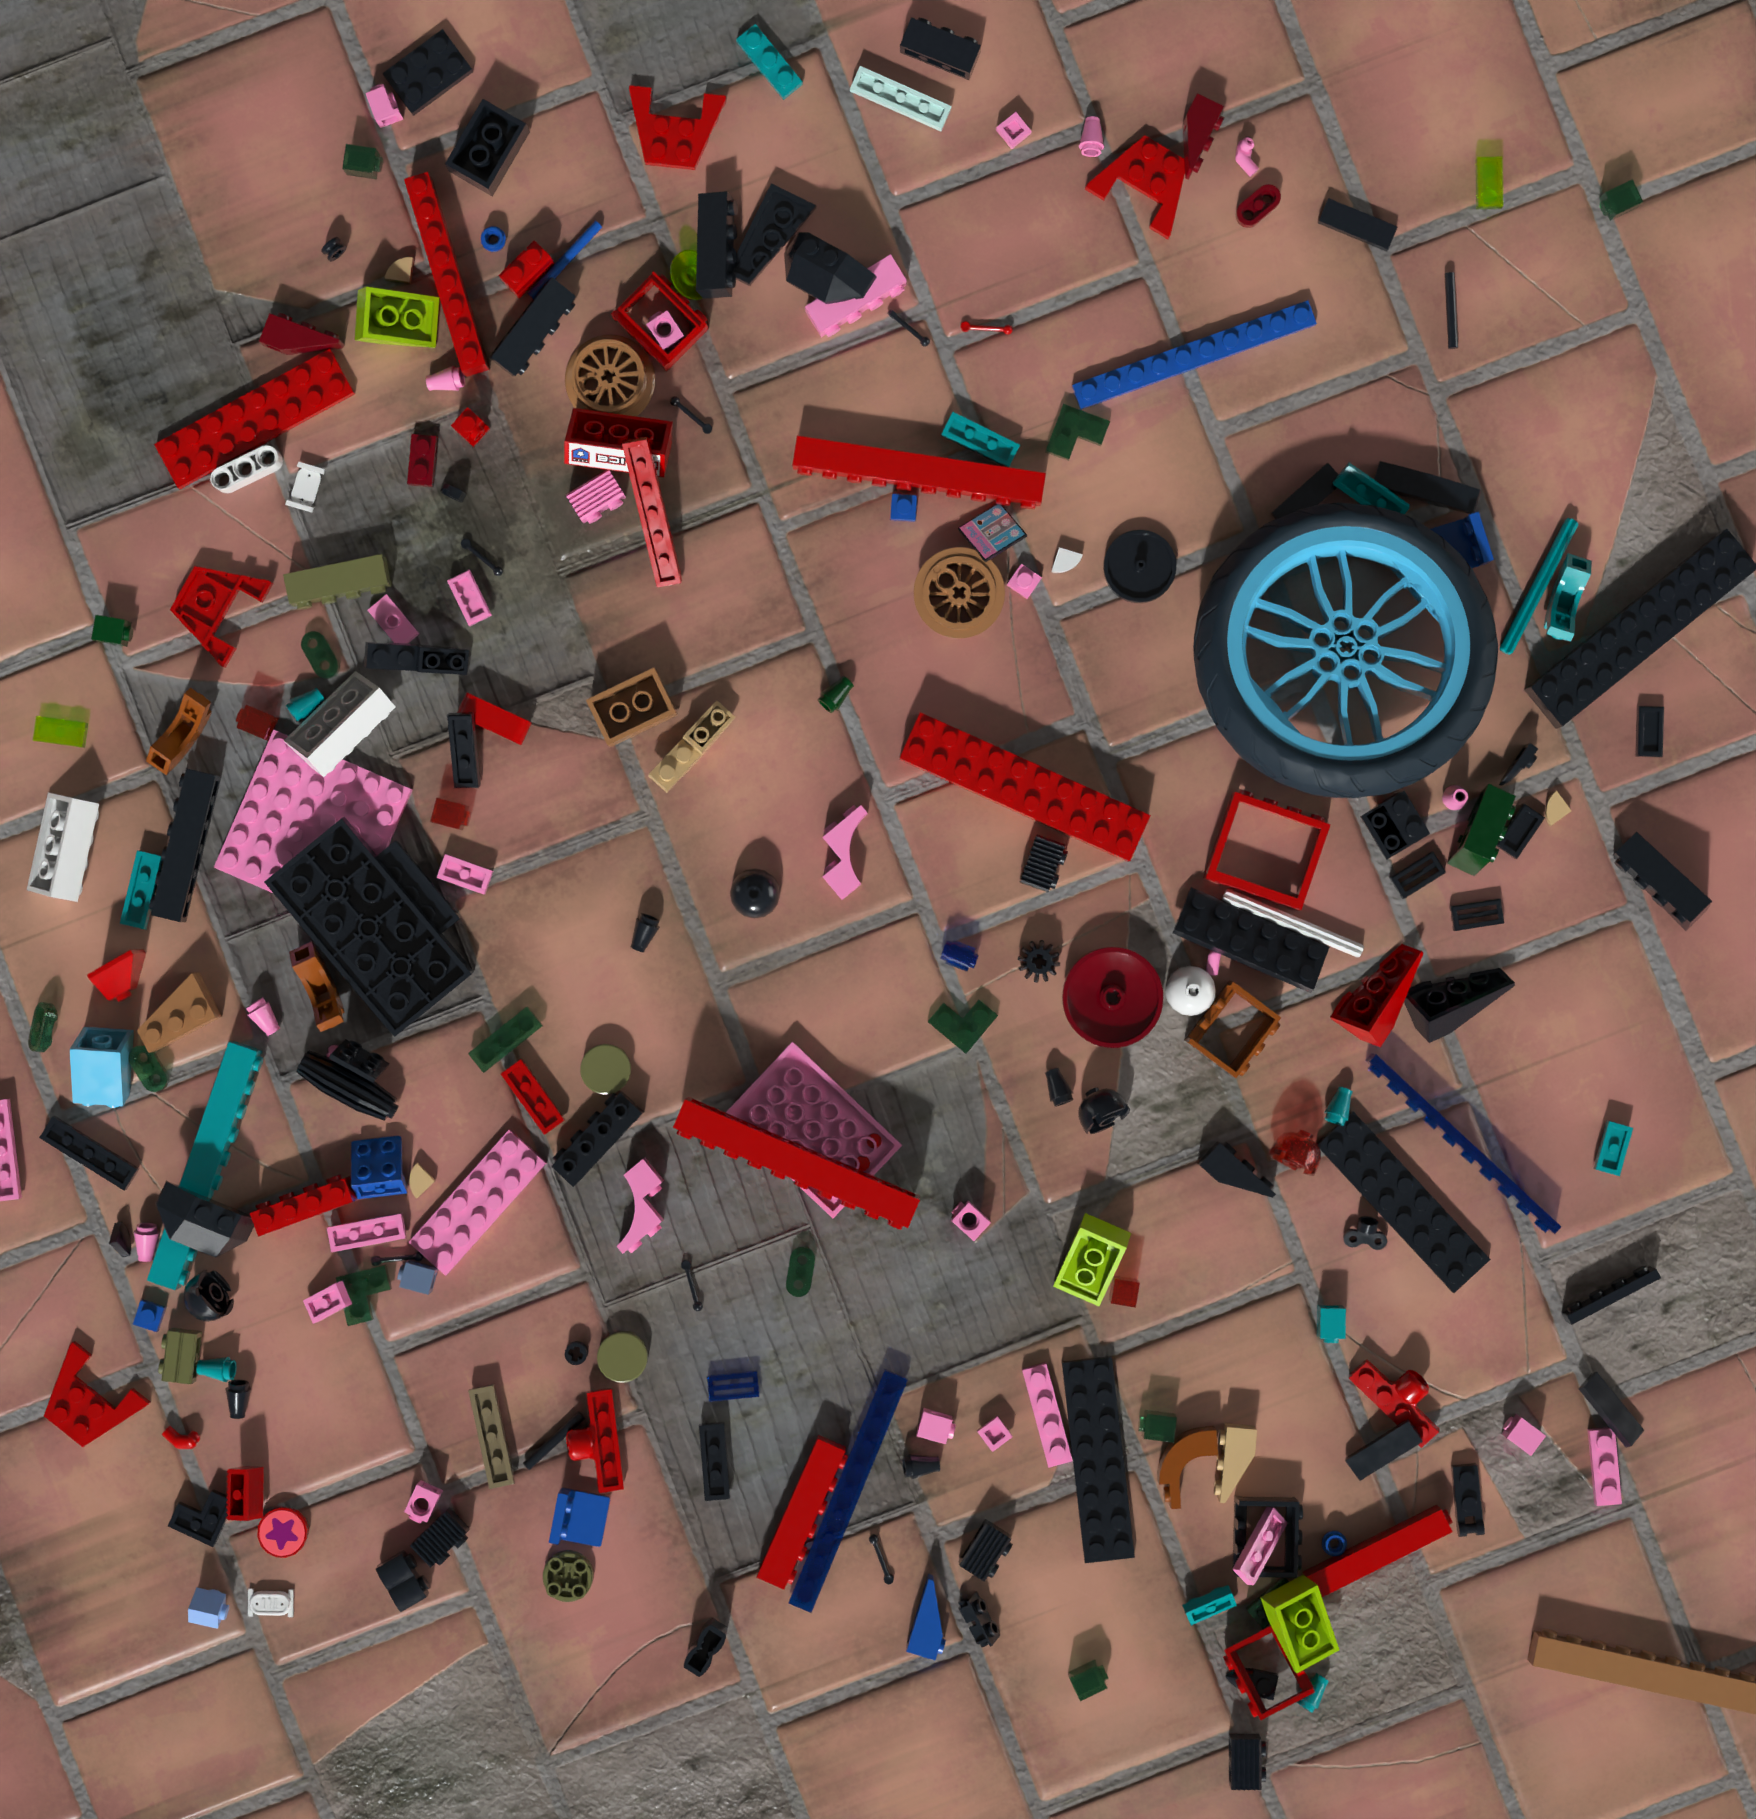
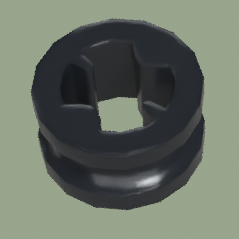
M338 237L329 240L321 249L324 255H328L327 259L330 262L338 259L347 249L344 244H340L341 240Z
M580 1341L570 1343L565 1350V1359L572 1365L582 1364L588 1356L587 1346ZM575 1347H579L583 1357L579 1356L578 1360L573 1359V1354L570 1353L571 1348L574 1350Z

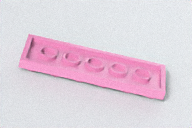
M509 1129L414 1235L409 1243L446 1276L547 1162Z

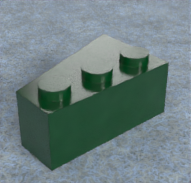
M1488 784L1480 792L1467 820L1469 822L1464 835H1460L1457 841L1460 843L1458 850L1453 856H1450L1447 864L1475 876L1489 862L1493 863L1499 852V849L1496 848L1497 843L1503 840L1507 832L1505 823L1507 819H1511L1515 812L1516 806L1513 803L1516 796Z

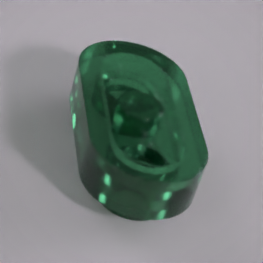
M316 631L306 633L301 640V647L313 670L319 677L324 679L335 677L340 670V663L326 637ZM313 639L317 640L315 648H311L309 645ZM328 661L330 664L327 670L322 669V663Z
M40 1002L35 1008L28 1039L31 1051L43 1053L52 1044V1030L58 1016L57 1010L52 1003Z
M145 1045L134 1047L129 1053V1063L143 1086L151 1092L165 1089L169 1083V1075L156 1053H148ZM142 1053H145L147 1055L146 1062H142L140 1060V1055ZM155 1074L159 1075L161 1079L158 1084L153 1081Z
M806 1246L795 1248L790 1256L786 1288L795 1297L805 1296L811 1288L815 1254ZM799 1256H806L807 1262L800 1264L798 1262ZM796 1280H800L803 1282V1287L801 1289H797L794 1287V1282Z

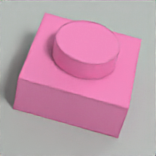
M1017 112L996 127V131L1011 149L1027 138L1032 132Z
M1021 564L1007 586L1028 599L1042 577Z
M995 1416L977 1430L992 1452L1012 1438V1434L998 1416Z

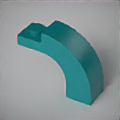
M1567 553L1561 566L1544 620V628L1547 629V634L1555 639H1564L1571 642L1575 634L1576 612L1583 590L1591 576V560Z

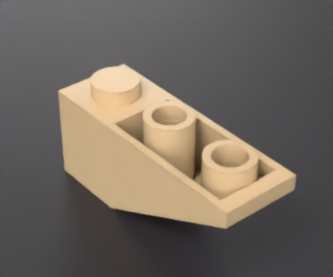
M1224 1423V1430H1219L1218 1443L1222 1445V1453L1216 1459V1470H1220L1219 1480L1214 1482V1495H1218L1217 1498L1220 1503H1226L1255 1456L1257 1429L1255 1426Z

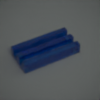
M757 1370L707 1376L709 1402L760 1396ZM753 1377V1382L713 1386V1381ZM754 1387V1391L714 1395V1391Z

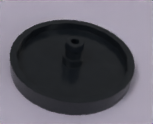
M1133 530L1120 535L1112 542L1104 557L1103 573L1107 585L1119 598L1131 603H1147L1161 597L1173 583L1176 574V558L1169 543L1160 535L1148 530Z

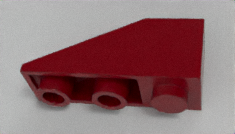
M1198 93L1182 124L1185 178L1188 180L1192 172L1198 173L1204 160L1200 156L1203 150L1209 151L1214 140L1211 134L1213 130H1219L1225 118L1221 116L1224 108L1223 105Z
M279 312L277 316L269 313L259 342L264 347L286 355L325 351L329 348L331 350L344 348V344L339 340V335L325 330L324 334L315 331L316 327L304 321L301 322V325L292 322V317Z

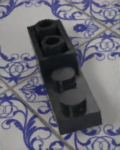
M365 642L364 667L369 669L467 675L469 650L407 643Z

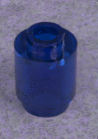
M947 940L940 959L944 960L945 964L967 972L969 967L974 969L979 955L975 954L976 948L955 940L953 942Z

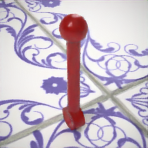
M964 321L960 326L963 332L983 330L1004 332L1008 335L1013 331L1011 325H1005L1004 327L970 325L969 322Z

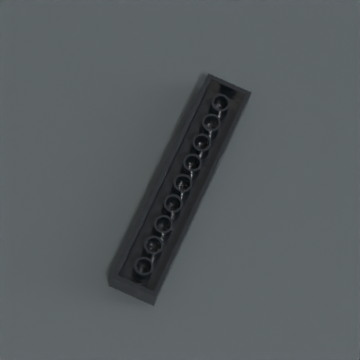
M1728 529L1717 533L1529 685L1525 692L1555 729L1563 727L1756 570V563Z

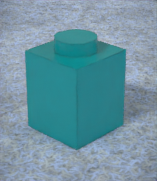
M1317 1305V1336L1323 1339V1342L1339 1343V1339H1346V1308L1342 1305Z

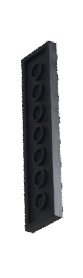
M1354 1111L1349 1113V1119L1345 1121L1344 1126L1336 1125L1316 1144L1321 1152L1452 1293L1460 1289L1491 1260Z
M1112 1357L1063 1361L1061 1363L1084 1562L1094 1563L1135 1558Z

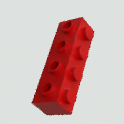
M339 1174L326 1179L327 1184L318 1187L317 1183L302 1188L304 1191L302 1194L295 1196L294 1192H290L280 1196V1202L271 1205L269 1200L255 1205L257 1210L251 1212L250 1216L258 1237L358 1200L351 1186V1177L342 1178Z

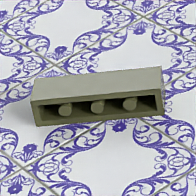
M382 554L283 574L289 604L294 607L297 606L298 610L311 608L312 603L321 601L322 604H331L337 602L336 598L346 596V599H355L361 597L363 592L371 591V594L386 592L385 588L392 587L387 560Z

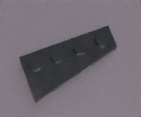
M771 183L736 254V263L733 264V273L736 280L751 286L817 208L816 205Z

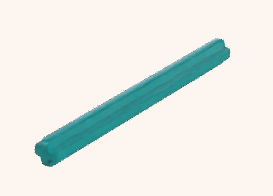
M1572 518L1565 519L1499 648L1503 653L1510 655L1514 652L1579 525L1576 520Z

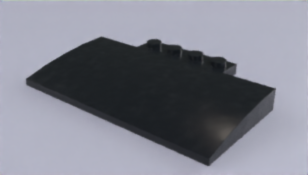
M345 817L341 818L264 881L267 887L394 1037L474 972L442 934L458 921L461 916L397 840L376 855Z

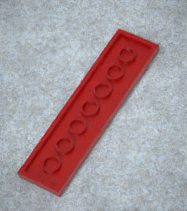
M329 348L154 445L177 488L182 489L210 474L216 468L245 455L355 395L332 350Z

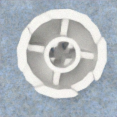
M1186 966L1177 969L1170 975L1165 988V994L1172 1009L1183 1015L1194 1016L1202 1014L1210 1008L1215 999L1216 988L1214 980L1208 972L1200 967Z

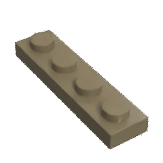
M491 1384L469 1389L468 1392L489 1489L514 1484L515 1479L495 1385Z

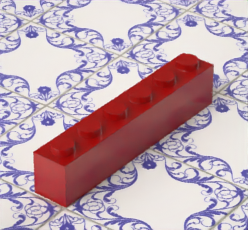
M818 1434L756 1578L783 1590L787 1583L792 1585L797 1570L794 1569L797 1560L802 1562L807 1551V1547L804 1546L807 1537L812 1539L818 1524L814 1523L817 1514L823 1515L828 1501L824 1500L828 1491L833 1492L838 1478L834 1477L838 1468L843 1469L848 1455L844 1454L846 1446Z

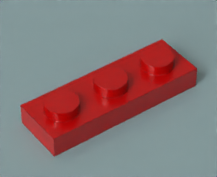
M520 1059L501 1073V1076L544 1135L565 1121L563 1115L523 1059Z

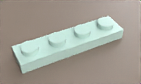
M862 66L859 67L850 87V92L938 131H942L952 109V106Z

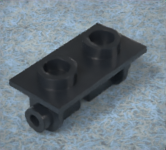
M976 1591L969 1600L967 1598L958 1602L960 1605L958 1609L966 1624L975 1621L976 1624L970 1626L969 1629L976 1643L980 1644L981 1647L987 1645L991 1647L1000 1637L997 1624L992 1621L985 1601L980 1598Z

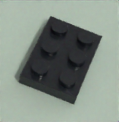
M442 29L382 74L414 116L473 73V70Z

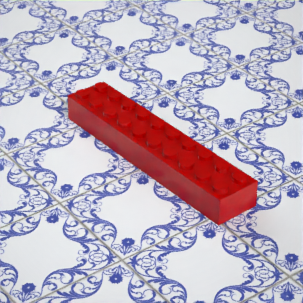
M921 712L899 760L1126 862L1131 861L1151 816Z
M687 1097L684 1100L673 1128L678 1130L676 1134L684 1138L691 1139L694 1136L701 1139L700 1144L713 1150L716 1146L724 1149L723 1154L736 1160L739 1156L748 1160L747 1164L761 1170L762 1166L771 1169L770 1174L783 1180L786 1176L795 1180L794 1184L806 1190H808L809 1186L818 1190L817 1194L831 1200L832 1196L841 1199V1205L855 1210L856 1206L862 1208L865 1215L878 1220L879 1216L888 1220V1225L900 1230L903 1226L909 1227L920 1202V1195L691 1097Z

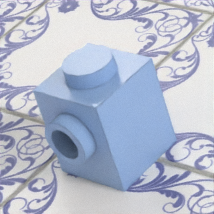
M196 1587L188 1608V1622L218 1629L221 1619L225 1620L229 1611V1605L226 1604V1594L215 1589L206 1590Z

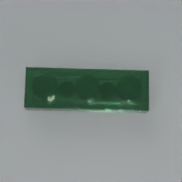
M527 1006L468 1054L481 1071L485 1073L542 1028L543 1024Z

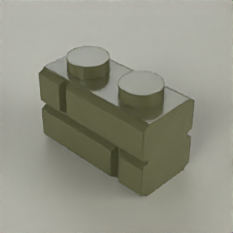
M171 1328L167 1331V1334L163 1335L161 1347L165 1349L164 1359L161 1358L158 1368L159 1374H162L161 1381L181 1384H193L196 1382V1368L199 1361L202 1331Z

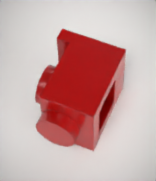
M468 407L451 425L473 447L490 430L483 420Z

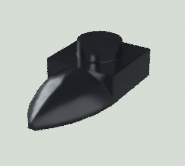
M1531 743L1524 745L1505 772L1499 786L1511 781L1525 767L1529 769L1537 759L1535 753L1538 748Z
M1245 1668L1260 1698L1274 1701L1278 1674L1254 1668ZM1235 1670L1227 1673L1225 1677L1234 1687L1238 1688L1235 1682L1238 1676Z

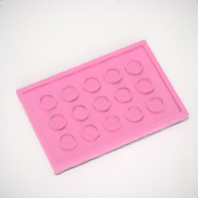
M794 1042L780 1054L726 1112L859 1169L857 1158L859 1156L868 1157L870 1166L864 1172L873 1176L902 1146L898 1140ZM872 1133H876L881 1137L882 1142L878 1148L875 1140L868 1137ZM867 1139L873 1142L874 1149L867 1145ZM810 1186L808 1190L801 1188L832 1218L845 1207L840 1204L841 1199L832 1196L831 1200L817 1194V1189Z

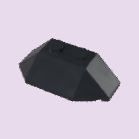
M798 232L784 253L786 281L825 304L844 302L854 298H864L877 278L874 273L849 254L809 232Z
M167 1180L155 1203L170 1240L215 1258L247 1242L254 1228L249 1214Z

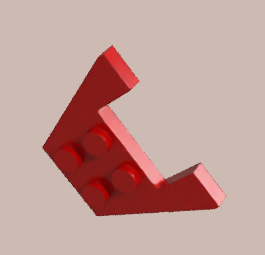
M629 85L645 165L695 170L706 148L712 130L718 122V117L727 102V97L725 95L704 93L701 119L650 114L652 88Z
M1144 135L1086 185L1085 190L1104 201L1116 180H1121L1162 205L1149 228L1164 238L1169 239L1185 175L1184 158Z
M194 566L170 610L216 659L217 663L226 668L237 648L214 636L240 590L263 603L274 583L265 579Z
M74 1341L69 1346L44 1417L81 1447H84L148 1406L151 1402L132 1388L117 1407L113 1406L77 1377L78 1372L91 1358L92 1354Z

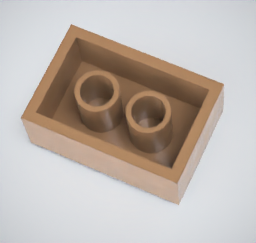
M654 667L586 700L607 746L610 748L678 715Z

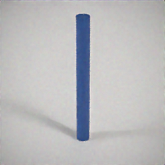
M595 220L527 294L533 299L550 277L555 279L600 231L602 226Z

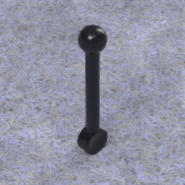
M892 309L887 312L892 319H895L919 339L922 346L926 347L930 344L928 337L920 335Z
M673 396L670 399V404L680 408L702 427L705 434L712 432V426L702 422L680 403L677 396Z
M463 539L461 541L462 548L469 549L488 565L496 576L502 575L503 569L500 566L496 567L471 545L470 540Z
M416 1252L413 1255L385 1258L374 1256L371 1258V1264L378 1266L385 1262L414 1259L421 1261L424 1256L420 1252Z
M684 1260L681 1263V1267L687 1275L694 1300L693 1309L701 1311L703 1305L699 1302L691 1275V1262Z
M872 1534L869 1537V1542L875 1548L885 1575L884 1582L888 1585L892 1584L894 1577L887 1569L878 1545L879 1538L877 1535Z

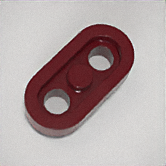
M1266 184L1250 195L1237 208L1236 220L1238 224L1245 228L1254 227L1276 209L1281 200L1279 189L1274 185ZM1269 196L1271 198V202H1264L1263 197ZM1250 212L1252 214V218L1246 219L1244 217V213Z

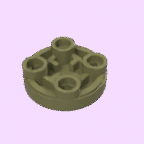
M611 1044L597 1045L584 1055L580 1066L581 1077L590 1090L598 1094H612L621 1090L627 1084L631 1075V1063L623 1049Z
M619 1331L603 1340L598 1349L597 1362L601 1372L608 1379L625 1383L636 1379L642 1374L648 1362V1352L644 1342L633 1332Z
M564 1550L554 1554L548 1560L543 1570V1583L547 1594L562 1602H573L582 1599L593 1583L594 1573L592 1565L583 1554L577 1551Z

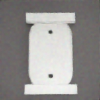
M298 462L297 467L301 469L298 471L295 479L291 501L287 500L285 505L313 513L314 508L310 506L315 501L321 481L320 474L324 475L325 469Z
M249 1588L248 1617H253L254 1613L257 1615L282 1616L288 1613V1617H294V1589H288L287 1594L284 1591H256L254 1593V1588Z

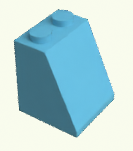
M83 1027L70 1048L73 1103H80L84 1106L107 1105L111 1108L125 1104L130 1095L134 1030Z

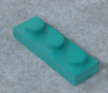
M756 24L736 39L737 44L783 100L803 85L802 80Z
M952 412L941 436L1004 467H1010L1020 447V444L955 412Z
M1350 462L1333 481L1334 486L1360 504L1373 505L1405 514L1410 508L1407 502Z
M137 850L120 924L147 929L151 912L149 904L151 897L155 895L157 887L155 879L158 871L161 870L163 862L160 855Z

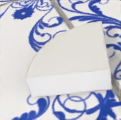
M1059 547L1051 572L1063 573L1073 569L1080 562L1083 554Z

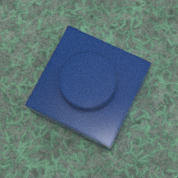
M892 494L890 520L915 522L917 495Z
M144 1299L140 1300L133 1325L158 1332L167 1307Z

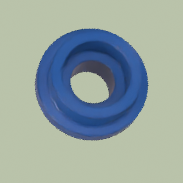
M495 226L486 228L481 234L483 247L490 252L500 251L506 243V236L503 230ZM492 236L498 237V241L495 244L489 242Z
M1329 1531L1323 1536L1321 1545L1326 1554L1339 1556L1345 1552L1347 1540L1341 1532ZM1332 1539L1338 1540V1545L1336 1547L1330 1546V1541Z

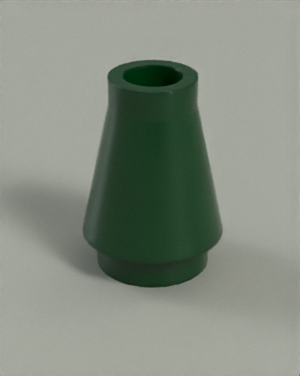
M843 676L840 680L822 691L817 700L829 713H833L835 710L838 711L854 685L848 678Z

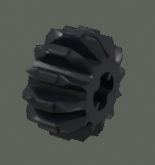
M1044 940L1039 941L1038 949H1036L1035 943L1031 941L1029 945L1032 951L1025 947L1021 949L1022 952L1027 954V957L1018 956L1017 960L1026 961V964L1021 965L1019 970L1029 969L1024 976L1026 979L1032 973H1035L1034 982L1036 983L1039 981V974H1042V978L1046 982L1049 980L1046 974L1047 971L1053 976L1057 974L1055 970L1051 969V965L1060 966V962L1052 961V958L1059 956V952L1049 954L1053 949V945L1049 944L1044 950ZM1037 954H1041L1042 959L1046 960L1045 965H1041L1042 968L1037 969L1036 964L1032 963L1033 957L1037 958Z

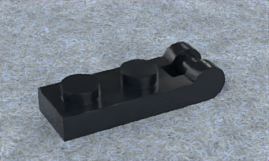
M1476 1463L1451 1465L1458 1537H1466L1467 1534L1475 1533L1476 1536L1484 1535L1485 1528L1482 1516L1478 1465ZM1473 1516L1474 1523L1466 1524L1465 1517Z

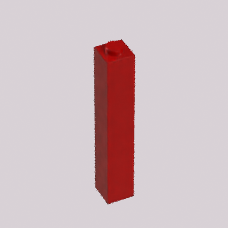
M1435 1505L1345 1550L1343 1554L1333 1556L1302 1573L1318 1585L1321 1596L1324 1597L1452 1533L1450 1524L1453 1521L1446 1509L1442 1511L1438 1505Z

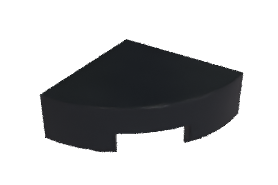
M446 483L443 484L440 490L442 494L460 503H463L466 497L462 490Z
M121 1221L114 1223L109 1244L122 1257H127L131 1255V1239L125 1224Z

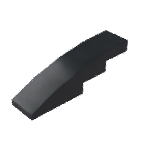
M1382 461L1379 462L1374 478L1382 486L1392 492L1399 493L1400 496L1421 500L1429 505L1468 514L1475 513L1481 494L1480 489Z

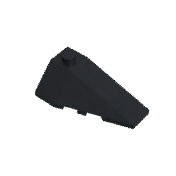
M1501 968L1470 973L1469 977L1455 979L1454 976L1447 977L1445 982L1434 984L1431 981H1426L1409 988L1404 1004L1414 1027L1428 1043H1431L1459 1028L1513 988L1515 982Z

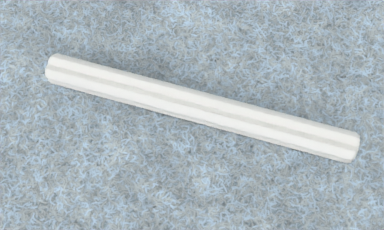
M1226 889L1224 892L1223 901L1352 956L1360 957L1364 950V946L1360 943L1236 891Z

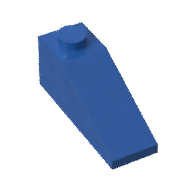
M928 1574L906 1645V1652L936 1660L937 1654L943 1653L946 1639H942L943 1632L934 1577Z

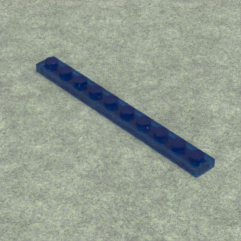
M1372 1053L1365 1060L1370 1064L1368 1070L1377 1078L1384 1077L1389 1082L1386 1086L1395 1095L1401 1093L1407 1099L1404 1103L1416 1113L1419 1110L1425 1116L1423 1121L1433 1130L1438 1128L1444 1133L1442 1136L1444 1141L1451 1147L1456 1144L1462 1150L1460 1155L1468 1163L1472 1164L1475 1162L1481 1168L1478 1172L1489 1182L1493 1179L1499 1184L1497 1190L1507 1199L1510 1196L1518 1202L1515 1206L1524 1215L1527 1216L1530 1213L1536 1219L1534 1224L1544 1233L1547 1231L1553 1234L1557 1233L1561 1226L1377 1054Z
M884 1369L788 1604L812 1613L908 1378Z

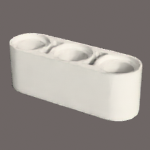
M267 445L262 446L216 468L210 476L211 484L223 493H232L279 470L283 465V457L275 448ZM269 453H274V461L271 464H265V456ZM251 464L252 471L248 475H242L243 466ZM223 475H229L228 484L220 486V478Z

